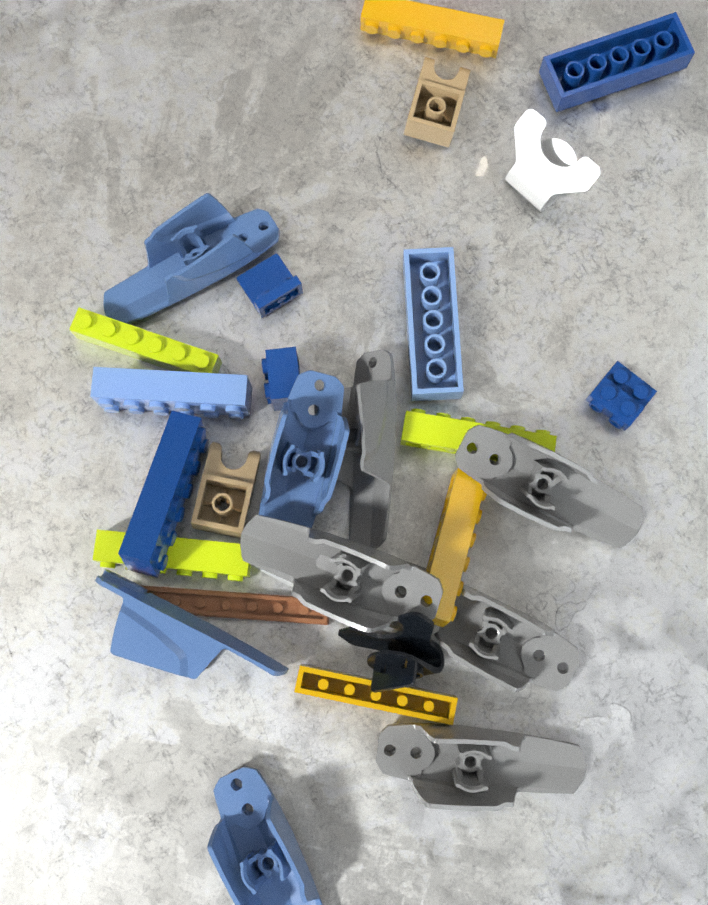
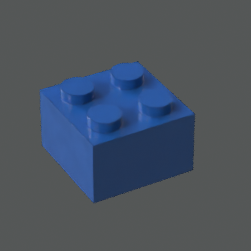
M296 346L265 350L266 358L261 359L265 380L269 381V383H264L265 397L268 404L273 405L274 411H281L283 403L287 402L294 382L300 374Z

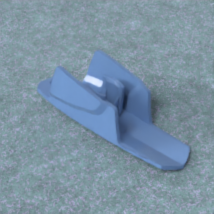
M206 193L153 230L151 235L144 241L148 266L104 292L103 305L106 317L131 324L177 303L223 279L263 254L278 242L280 230L269 212L255 209L238 217H233L222 203L210 193Z
M312 370L297 376L287 402L283 403L273 435L265 470L259 515L312 528L315 517L323 512L325 504L331 499L350 430L347 419L342 416L344 386L335 376ZM317 380H321L324 383V387L319 391L315 388ZM311 405H316L318 409L315 415H310L308 412V408Z
M105 569L102 576L98 575L95 579V582L123 598L110 649L111 654L191 679H197L222 649L233 652L273 676L284 675L289 670L286 666L247 643L152 593H147L148 590L110 570Z
M244 766L221 777L213 790L221 819L212 831L207 849L234 904L323 905L295 835L277 799L258 769ZM236 778L241 780L242 788L235 784ZM247 803L253 806L254 810L252 812L246 809Z

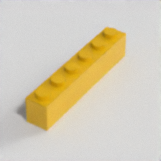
M365 0L360 16V30L366 31L369 34L386 35L393 39L401 38L418 44L425 43L434 45L437 48L445 47L461 53L469 52L486 58H496L505 20L409 0Z
M459 468L451 476L426 567L428 573L440 579L443 587V595L436 616L432 620L434 625L444 627L450 621L453 622L456 616L457 606H454L456 596L459 597L463 589L462 573L466 572L469 566L470 557H467L468 550L473 547L476 539V533H473L474 526L481 519L482 510L479 507L481 501H484L487 495L482 490V485ZM425 595L422 597L425 603H432L430 596Z
M307 664L299 666L295 693L453 725L458 701L456 695L413 686L374 693L371 691L372 678Z

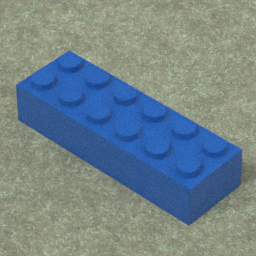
M677 12L544 56L539 74L557 113L685 69L689 65L695 51Z
M171 410L118 553L129 571L158 578L160 571H164L166 568L168 548L175 543L177 535L175 528L177 523H181L183 520L185 500L191 497L193 477L198 476L201 468V461L199 460L202 453H206L209 445V439L206 438V428L203 426L201 417Z

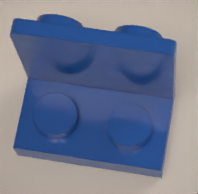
M278 254L272 255L237 277L238 283L261 318L303 294L301 281L297 275L292 276Z

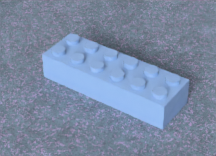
M453 247L404 249L403 276L411 401L461 399L464 388Z
M93 367L90 397L105 412L119 413V410H129V413L144 414V411H154L156 415L167 416L172 410L193 416L194 414H204L206 418H219V415H229L230 419L242 420L244 416L250 417L252 385L248 375Z

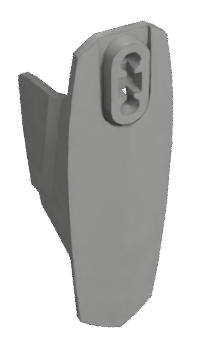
M383 349L364 353L356 363L353 387L344 388L342 416L347 419L350 430L337 478L338 482L350 489L349 540L375 549L380 547L387 537L396 428L393 355ZM314 405V413L316 414L318 409Z
M477 425L466 432L455 453L457 467L479 482L486 494L499 504L555 531L572 533L575 530L618 548H622L629 543L639 532L643 518L642 506L593 477L590 471L527 438L514 433L506 434L489 427ZM472 442L475 443L477 450L467 451V445ZM497 454V461L494 463L490 462L491 455Z
M259 514L246 524L241 533L240 547L243 561L293 583L291 595L297 598L303 606L338 622L367 633H372L388 627L393 621H398V616L401 614L419 612L431 620L436 616L443 595L440 579L398 557L327 532ZM398 587H405L407 593L404 595L400 594ZM425 595L430 596L432 603H425L422 597Z
M413 564L426 571V568ZM463 585L460 596H456L454 606H457V613L453 622L450 621L444 627H440L438 632L434 634L438 644L446 649L450 657L512 692L523 690L529 682L554 691L569 685L580 664L579 651L576 646L543 622L474 588ZM542 650L545 657L537 658L534 652ZM565 662L568 667L566 670H560L558 664Z
M402 723L388 724L379 733L376 763L382 773L409 780L419 800L425 807L432 809L499 811L505 807L514 806L517 792L574 794L586 773V760L578 744L527 734L463 725ZM390 744L395 747L391 751L385 749ZM414 747L421 749L418 753H413L411 750Z

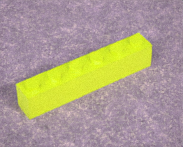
M78 307L69 329L77 339L170 371L219 373L222 365L218 354Z
M413 408L405 413L400 445L455 454L466 432L474 426L482 425L506 434H517L555 452L557 436L550 435L551 432L547 430L531 432L525 431V427L512 425L510 428L501 427L500 423L494 421H486L483 424L475 422L476 420L470 417L454 419L446 413L430 415L426 414L425 410ZM469 443L467 451H476L475 443ZM497 454L491 455L489 460L497 461Z
M97 529L92 560L100 563L102 568L115 569L116 564L125 565L118 553L126 532ZM176 537L174 545L169 546L166 554L168 555L166 568L164 571H160V574H166L167 569L177 570L176 575L190 577L192 572L202 573V578L217 579L218 575H227V580L243 582V577L250 578L251 564L243 561L241 547L238 543Z

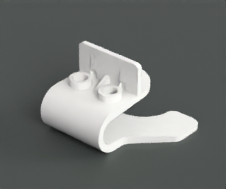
M529 109L525 111L515 125L517 160L505 180L542 212L554 201L559 193L589 190L600 177L601 169L589 157H583L577 162L574 149L562 139L551 138L541 142V136L547 126V120L536 110Z

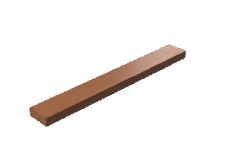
M142 586L148 590L147 593H152L195 616L329 625V617L303 606L293 596Z

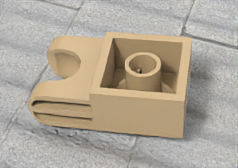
M425 57L403 135L449 148L465 94L470 69L460 67L458 74L453 79H442L435 72V60Z
M212 442L202 474L191 525L193 529L241 539V533L247 522L261 454L259 451L253 450L249 452L247 460L241 468L229 469L221 461L223 454L221 444ZM221 502H226L228 509L220 511L216 506H221Z

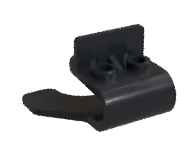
M409 612L398 616V621L404 628L397 633L375 634L353 627L339 629L338 636L351 645L378 650L367 657V664L373 669L371 691L377 693L413 686L416 679L438 674L443 670L445 662L443 651L440 645L431 639L434 621L422 613Z

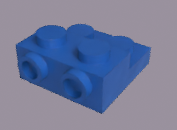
M617 361L586 398V401L589 402V407L593 411L603 413L608 417L611 425L617 429L622 428L625 431L644 410L657 391Z

